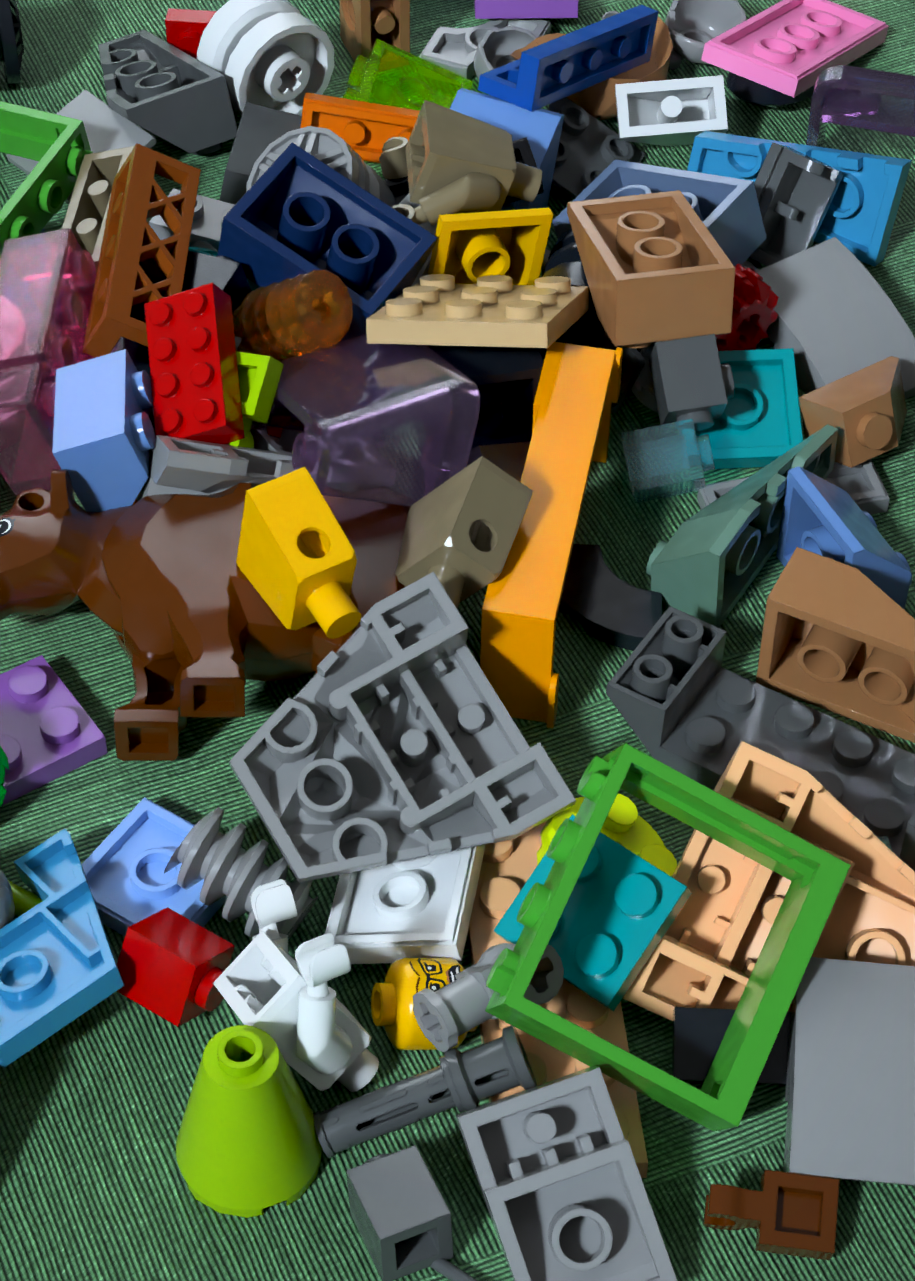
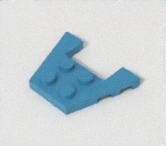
M65 828L14 861L21 880L42 902L0 929V1066L4 1068L124 986L78 852L70 833Z

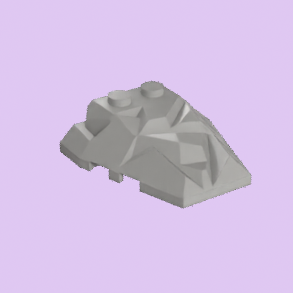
M252 421L250 432L254 440L253 449L229 445L230 443L218 444L156 435L155 433V448L149 450V477L136 499L139 501L145 496L159 494L210 495L225 491L239 483H251V488L302 467H306L316 484H324L349 491L377 485L389 486L393 483L395 468L360 438L289 423L283 425L281 437L268 435L267 424Z
M434 571L375 603L360 619L361 626L336 653L331 651L320 662L314 677L293 699L288 697L229 761L230 767L299 883L380 867L405 860L448 853L478 845L516 839L575 805L576 802L575 797L542 744L539 742L532 747L528 745L467 647L466 641L469 627Z

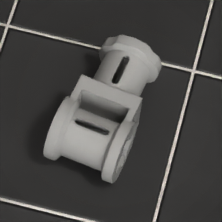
M502 943L491 946L481 955L478 963L455 974V981L435 992L425 988L413 995V1012L417 1023L425 1037L437 1050L446 1052L458 1045V1036L489 1019H499L485 1011L494 992L486 987V982L500 953L505 948L513 951L516 944ZM549 944L523 996L538 1005L547 1003L555 997L563 984L564 968L561 958Z

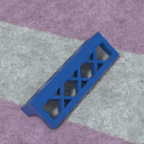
M639 5L521 52V59L481 74L478 91L532 112L647 63L651 57L659 11Z

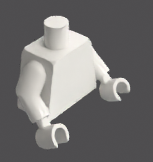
M283 879L258 886L250 896V903L259 926V934L252 937V942L213 984L242 1023L257 1027L268 1033L276 1042L286 1063L318 1090L324 1091L329 1089L337 1080L347 1090L351 1092L358 1091L365 1087L375 1076L379 1061L367 1049L372 1037L351 1012L336 998V991L328 987L327 981L351 971L347 949L343 944L335 945L334 935L329 932L299 945L295 950V961L288 954V935L279 933L276 925L277 922L297 916L291 888Z

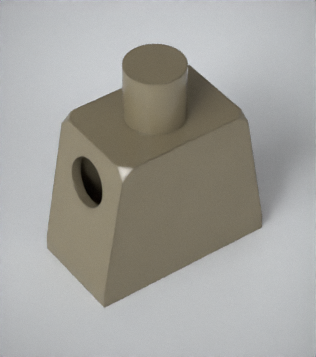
M481 456L410 506L395 571L398 581L404 586H408L434 571L458 609L460 602L495 581L502 572L533 491Z

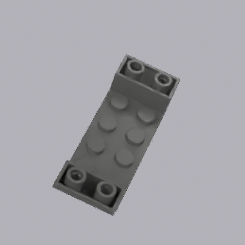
M669 606L608 682L606 688L607 696L651 756L714 790L740 742H746L808 771L828 792L915 872V754L722 668L727 631Z

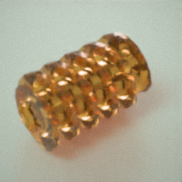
M312 270L306 274H299L293 278L284 279L279 283H271L266 287H259L248 293L241 306L236 308L233 313L234 334L243 338L240 351L271 356L279 361L293 356H300L306 352L328 348L340 342L350 328L353 317L352 299L347 286L341 279L327 270Z

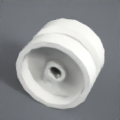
M229 0L211 18L202 33L197 50V60L225 75L232 107L241 116L246 102L302 116L305 93L322 95L328 87L335 66L334 46L327 33L312 20L301 15L300 11L288 0Z

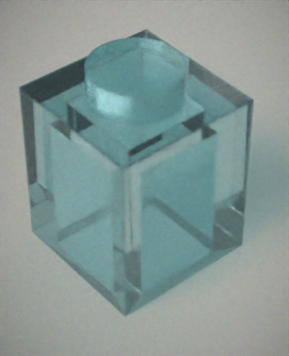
M693 418L621 433L635 503L703 489L706 487L704 472L715 470L709 435L696 436Z

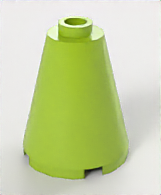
M248 1025L232 1026L221 1030L209 1040L202 1055L176 1141L177 1163L183 1178L187 1182V1187L195 1199L218 1213L245 1218L264 1215L263 1208L274 1206L285 1200L286 1206L300 1199L317 1177L323 1148L314 1128L313 1112L276 1042L262 1029Z

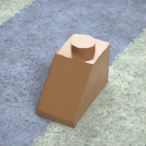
M890 356L800 396L799 403L805 439L827 424L837 428L835 462L851 468L898 447L907 414L899 358Z

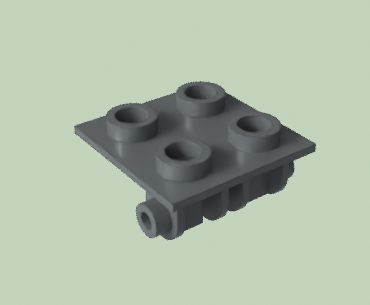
M566 97L551 103L547 108L549 111L564 114L552 184L573 199L615 159L640 163L645 156L643 151L629 141L619 140V134Z

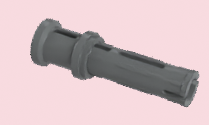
M512 1025L503 1028L502 1037L462 1053L454 1047L446 1051L445 1055L439 1058V1066L388 1086L380 1087L375 1091L324 1111L314 1112V1128L328 1158L336 1156L338 1152L389 1132L397 1131L407 1125L453 1107H457L461 1113L479 1107L481 1100L521 1085L525 1090L536 1087L537 1083L531 1064L516 1028Z

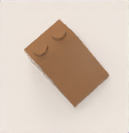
M680 190L567 202V214L596 314L615 347L624 346L638 349L645 348L651 345L652 342L731 333L735 267Z
M796 547L767 597L756 683L915 743V619L859 569Z

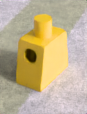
M306 467L246 490L236 564L286 629L296 631L317 621L330 639L339 638L349 633L358 625L362 617L349 597L357 562L356 554Z

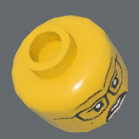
M404 958L396 960L387 971L384 983H375L373 987L371 1012L374 1024L385 1027L388 1039L399 1050H437L425 1037L417 1023L413 1012V995L425 988L435 992L456 980L455 974L465 970L464 967L453 958ZM478 1026L458 1036V1045L455 1047L458 1048L466 1038L467 1033L474 1032Z

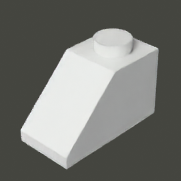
M723 75L615 84L619 140L661 146L690 145L694 143L695 136L704 131L726 134L728 130Z

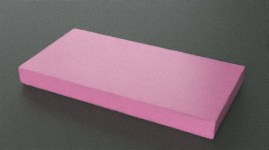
M782 0L706 42L701 60L794 98L884 43L889 25L828 0Z

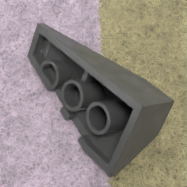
M145 29L98 45L109 108L190 154L204 155L213 153L222 147V142L236 137L237 126L225 75Z

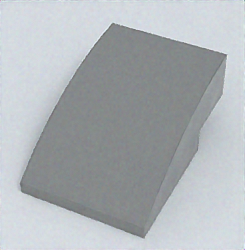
M836 237L756 271L779 297L774 308L778 317L766 330L769 335L768 339L774 344V349L794 348L797 386L807 394L883 359L894 356L899 358L905 399L915 395V337L875 278Z
M811 957L791 1003L785 1101H788L783 1172L841 1180L915 1186V966Z
M592 1066L455 1115L513 1281H677L629 1141L624 1138L600 1067Z

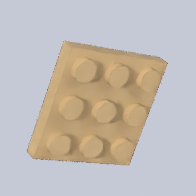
M449 274L424 275L419 277V283L404 288L401 295L395 299L387 300L384 307L366 319L367 344L549 348L589 310V286H571V279L563 276L540 277L535 279V285H513L512 277L506 275L478 277L477 284H455V276Z

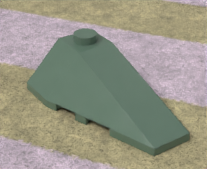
M828 424L684 521L668 543L660 541L656 545L648 560L646 573L651 576L650 591L662 593V609L667 610L671 606L720 628L778 547L788 470L800 466L826 480L834 469L838 436L837 428Z

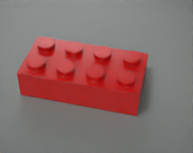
M212 282L145 303L156 435L218 444H227L244 439L231 296Z

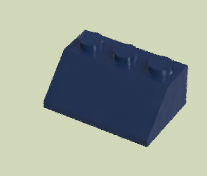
M292 142L223 217L217 256H225L240 262L246 278L362 354L369 345L367 344L366 319L384 307L387 300L395 299L403 293L404 288L412 286L436 245L438 237Z

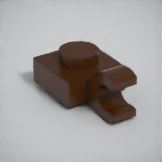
M764 1170L761 1177L760 1191L730 1185L711 1184L709 1195H706L703 1226L723 1230L757 1228L755 1251L831 1260L835 1253L840 1179Z

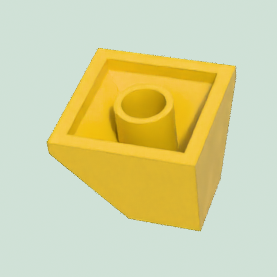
M534 208L439 215L435 236L438 238L432 250L428 275L455 276V284H477L478 277L506 275L512 277L513 285H535V279L540 277L553 213L551 209Z

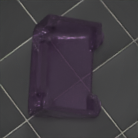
M364 333L280 361L284 366L268 422L252 421L250 428L265 430L268 426L304 431V433H299L295 438L292 448V466L294 470L306 467L322 495L411 506L467 467L479 417L480 396L478 387L470 378L427 345L367 344V335Z

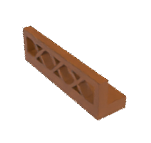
M138 143L132 149L113 181L83 353L93 357L110 354L120 337L148 347L146 323L130 317L131 308L142 302L148 303L182 292L200 169ZM154 173L182 184L180 194L167 197L155 181ZM160 215L174 235L160 240L146 220ZM153 258L166 275V280L153 284L139 265V262Z

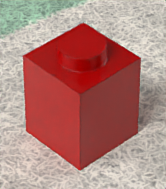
M167 907L127 927L117 962L124 986L117 990V992L179 1027L205 1011H213L223 1001L224 997L213 982L229 966L235 945Z

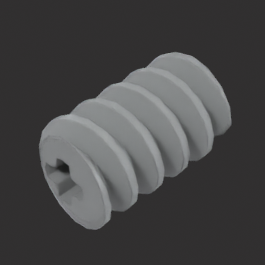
M217 807L199 820L190 830L170 858L164 873L181 864L177 885L185 890L204 879L199 901L207 906L226 895L222 917L229 922L249 912L244 933L250 938L259 934V926L250 903V896L253 890L266 883L279 879L285 880L286 884L291 888L297 916L277 922L276 925L278 932L288 935L289 940L318 898L317 896L312 899L308 896L312 880L299 883L297 879L291 883L286 880L289 865L284 857L269 867L264 864L269 845L264 839L247 850L243 849L241 845L247 828L244 824L240 823L225 834L221 833L219 828L224 810Z

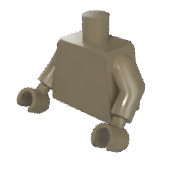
M426 100L422 104L409 140L405 137L389 138L384 143L379 158L385 179H400L408 176L410 202L420 204V206L413 208L407 204L393 205L392 208L418 225L427 221L434 225L438 223L439 215L456 214L458 212L501 211L507 195L533 202L542 181L541 169L515 161L512 135L506 130Z

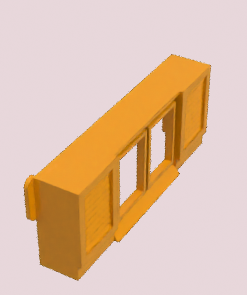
M554 342L547 348L533 403L532 437L520 481L533 491L502 572L495 581L488 584L482 607L480 655L482 671L511 717L547 723V728H554L558 705L559 674L553 673L556 618L592 461L606 463L608 457L612 403L618 402L621 384L623 348L617 347L616 350Z

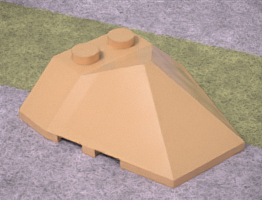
M741 741L713 791L851 865L811 957L915 966V872L828 792L808 771ZM694 829L672 878L687 886L692 894L623 997V999L670 1021H673V1010L675 1007L737 1008L792 882Z

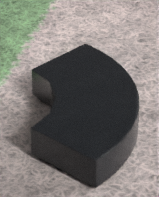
M573 544L558 610L559 612L566 611L570 616L586 626L587 634L616 647L634 651L662 616V593L638 589L617 578L604 563L600 545Z

